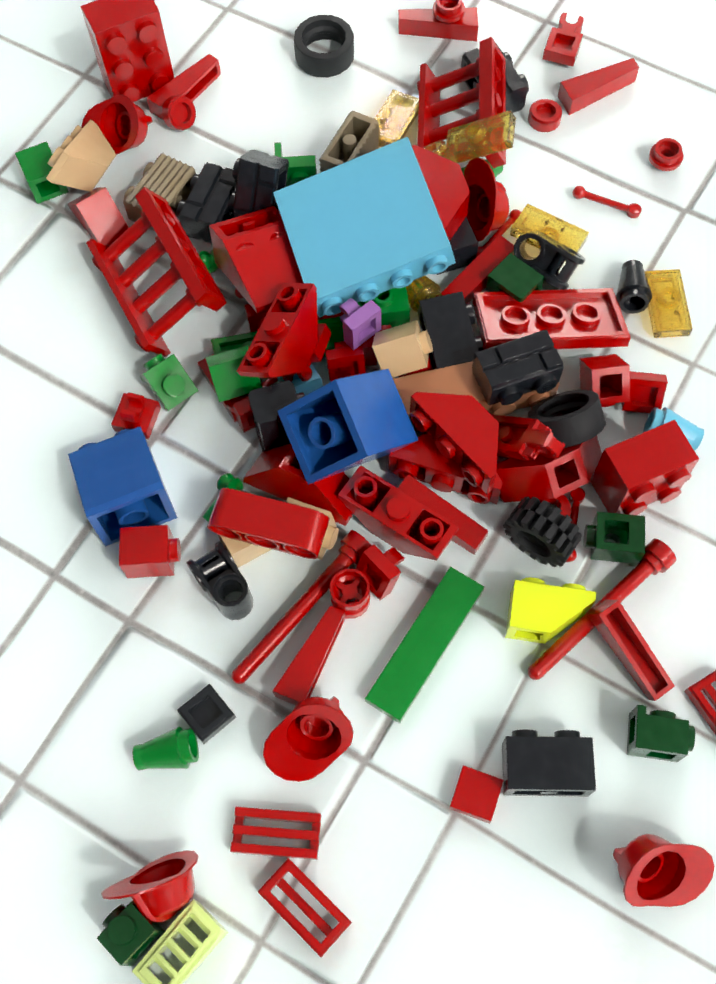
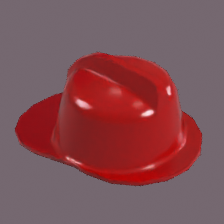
M120 94L89 109L83 118L81 127L83 128L90 119L94 121L117 155L141 145L147 136L148 125L153 120L150 116L145 115L141 107L134 104L129 97Z
M476 157L466 165L464 178L470 191L468 214L466 217L479 242L483 241L490 231L499 229L506 222L509 214V199L505 187L502 183L496 181L490 165L484 159Z
M318 696L308 697L299 702L293 711L271 731L264 743L263 756L266 766L274 775L287 781L296 782L313 779L347 750L352 743L354 730L350 720L339 707V700L335 696L330 699Z
M644 834L632 840L626 847L615 848L613 851V857L618 863L617 868L620 879L624 883L623 892L625 900L632 906L673 907L684 905L703 893L713 878L715 866L712 856L699 846L672 844L657 835Z
M190 850L165 855L149 863L134 875L109 886L101 893L103 899L110 900L131 897L145 918L151 922H164L172 918L193 897L195 883L192 868L197 863L199 856L195 851Z

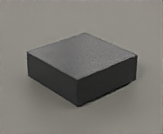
M210 684L177 709L203 744L208 742L236 718L235 714Z

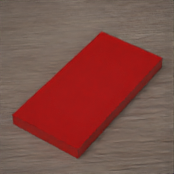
M613 288L534 290L523 302H518L504 291L476 292L473 295L472 303L484 350L542 330L548 331L555 349L628 347L631 339Z

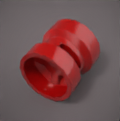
M344 569L337 572L330 582L332 606L345 611L346 619L362 616L370 605V584L367 577L356 569Z

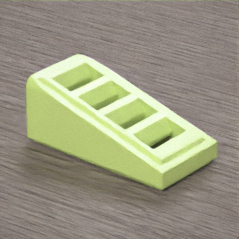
M193 899L132 972L143 984H163L149 969L156 962L172 979L168 984H183L228 934V931L197 900ZM192 920L208 935L204 942L187 927ZM179 934L196 949L191 957L175 941ZM167 948L184 964L179 972L162 955Z

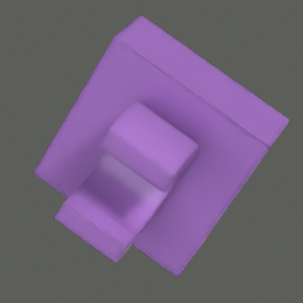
M350 298L339 306V309L344 313L340 317L343 323L344 342L353 351L381 330V308L372 300L360 307L354 299Z

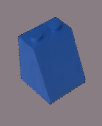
M389 369L335 379L277 411L308 485L383 457L418 441L416 432Z
M141 426L134 429L121 430L114 437L98 443H87L77 451L68 454L86 517L105 547L120 541V528L161 525L178 518Z

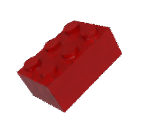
M96 0L80 6L103 81L111 97L122 94L135 102L148 97L174 79L160 12L154 0Z

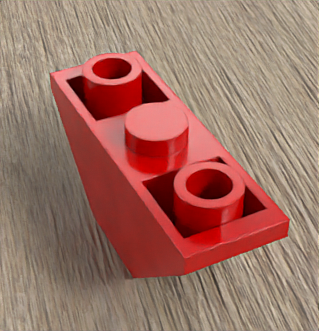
M413 145V151L450 242L468 214L470 196L468 185L458 163Z
M314 283L282 284L237 370L240 376L275 378L304 372L318 342L317 288Z
M428 392L414 393L411 396L409 415L414 426L423 433L426 431L435 440V445L439 452L446 459L452 458L461 467L464 478L472 486H479L486 494L491 492L497 472L499 422L473 396Z
M428 433L419 436L418 441L389 454V471L402 480L409 474L416 480L428 483L434 489L441 492H458L467 495L470 500L480 504L498 503L503 485L498 473L496 472L493 490L486 494L479 486H472L464 478L461 467L452 458L446 459L439 452L435 445V440Z
M597 435L581 444L563 448L558 458H547L538 454L533 461L530 459L526 461L509 458L497 464V473L503 482L500 500L504 503L519 502L527 496L530 499L537 497L539 500L555 499L589 483L602 456Z
M291 443L262 452L243 477L244 483L283 500H287L289 497L327 510L332 513L335 522L346 526L353 515L338 498L339 492L349 481V477L343 471L308 485Z
M361 465L338 494V498L372 534L404 554L437 561L459 530V526Z

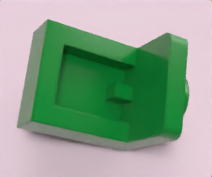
M281 142L274 143V156L285 158L289 161L286 187L317 174L315 155L283 157Z
M160 353L143 365L146 372L139 376L143 382H147L166 412L199 391L174 354L165 359Z

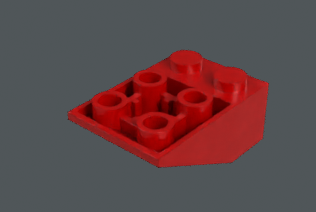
M275 206L209 225L216 265L256 313L269 310L283 283H304L280 211Z

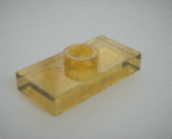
M394 89L392 90L374 118L379 123L380 147L404 138L419 113V98Z
M510 110L448 129L445 158L455 163H461L476 157L479 158L513 148L516 117Z
M530 204L525 206L510 231V235L517 239L528 232L540 231L578 253L585 244L589 234L588 231ZM529 238L526 241L527 244L540 249V244L535 239Z
M680 269L645 271L652 292V300L649 303L648 311L654 338L690 336L693 328Z

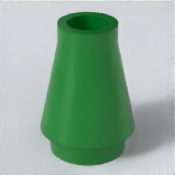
M179 726L143 744L135 745L132 754L138 771L145 769H188L190 763L198 761L199 748L194 731L191 728L183 730Z

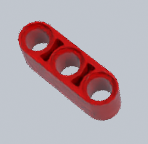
M222 488L220 489L207 528L218 535L303 558L317 559L330 518L311 508L235 489Z

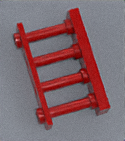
M489 37L479 42V57L475 63L444 75L435 77L426 63L421 64L420 80L417 82L419 92L417 146L455 163L480 154L481 157H486L493 168L505 165L506 66L505 58L494 39ZM479 76V83L476 84V88L440 101L441 90ZM479 101V109L476 110V114L440 127V115ZM479 128V136L476 137L475 141L439 153L440 141Z
M144 187L135 195L142 208L140 212L141 217L109 247L93 239L87 241L86 244L93 255L92 262L103 273L136 334L134 336L136 343L146 352L161 353L166 357L171 352L162 336L196 305L199 307L203 305L217 312L227 302L167 200ZM153 227L157 234L155 237L156 242L125 270L119 257L148 229ZM168 253L172 260L170 263L171 268L139 296L132 283L160 257ZM183 279L187 286L185 290L186 295L154 323L147 309L174 284Z

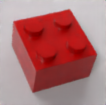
M672 420L605 448L590 482L608 513L638 515L647 509L648 504L658 500L663 504L678 497L682 493L680 489L684 483L692 477L691 472L699 461V457L677 422Z

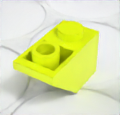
M532 577L523 578L521 581L515 580L510 592L505 638L546 644L591 609L596 600L597 592L587 591L584 586L572 583L563 584L561 587L547 585L545 581Z

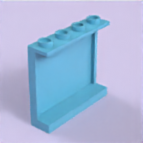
M408 137L273 192L303 282L314 283L317 288V314L319 317L340 313L339 306L350 298L356 302H367L375 299L382 292L392 288L406 287L417 278L427 274L441 273L448 266L456 263L447 234Z

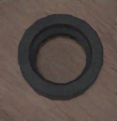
M317 15L309 17L300 23L294 33L295 59L298 66L307 74L326 78L339 75L347 70L354 60V33L350 25L342 18L333 15ZM322 39L333 40L342 45L337 50L328 53H317L307 48L314 41Z
M580 389L555 394L540 401L528 412V418L538 419L542 424L552 429L553 436L566 444L564 448L578 445L594 438L606 426L599 395L591 390Z

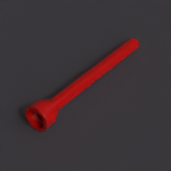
M350 530L340 541L342 546L338 549L340 554L233 670L231 678L234 683L243 684L330 589V582L337 572L348 569L351 564L357 565L363 551L372 546L362 535L354 530Z
M651 540L645 546V554L640 563L589 611L604 600H619L622 602L651 574L665 573L677 561L674 552L661 540ZM586 614L529 666L528 675L531 679H541L595 628Z

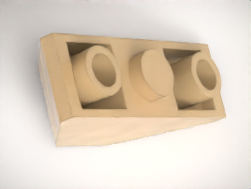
M90 119L83 128L77 125L62 145L58 146L47 163L53 167L46 177L48 181L92 192L116 157V153L94 121Z

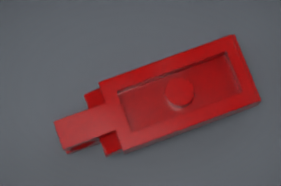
M492 414L499 422L497 456L529 461V459L535 460L538 454L547 458H558L566 445L564 442L556 439L551 432L552 429L542 424L538 419Z

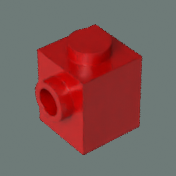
M617 354L579 358L581 390H591L598 393L602 407L613 406L615 403L630 402V366Z
M168 525L120 528L119 566L127 579L174 576V562H180L181 546L179 538L173 537Z

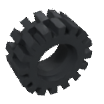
M527 496L521 499L503 524L506 535L511 536L510 540L513 544L520 545L519 549L522 552L527 551L534 560L539 558L542 564L547 565L549 563L552 567H557V565L559 567L563 566L582 537V534L578 532L579 527L577 524L570 523L572 519L568 515L563 516L561 509L558 507L553 509L550 507L549 502L543 500L541 503L537 497L530 499Z

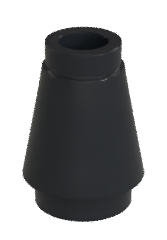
M629 260L622 265L616 298L620 308L626 313H640L649 306L652 300V292L643 269V264L638 260Z

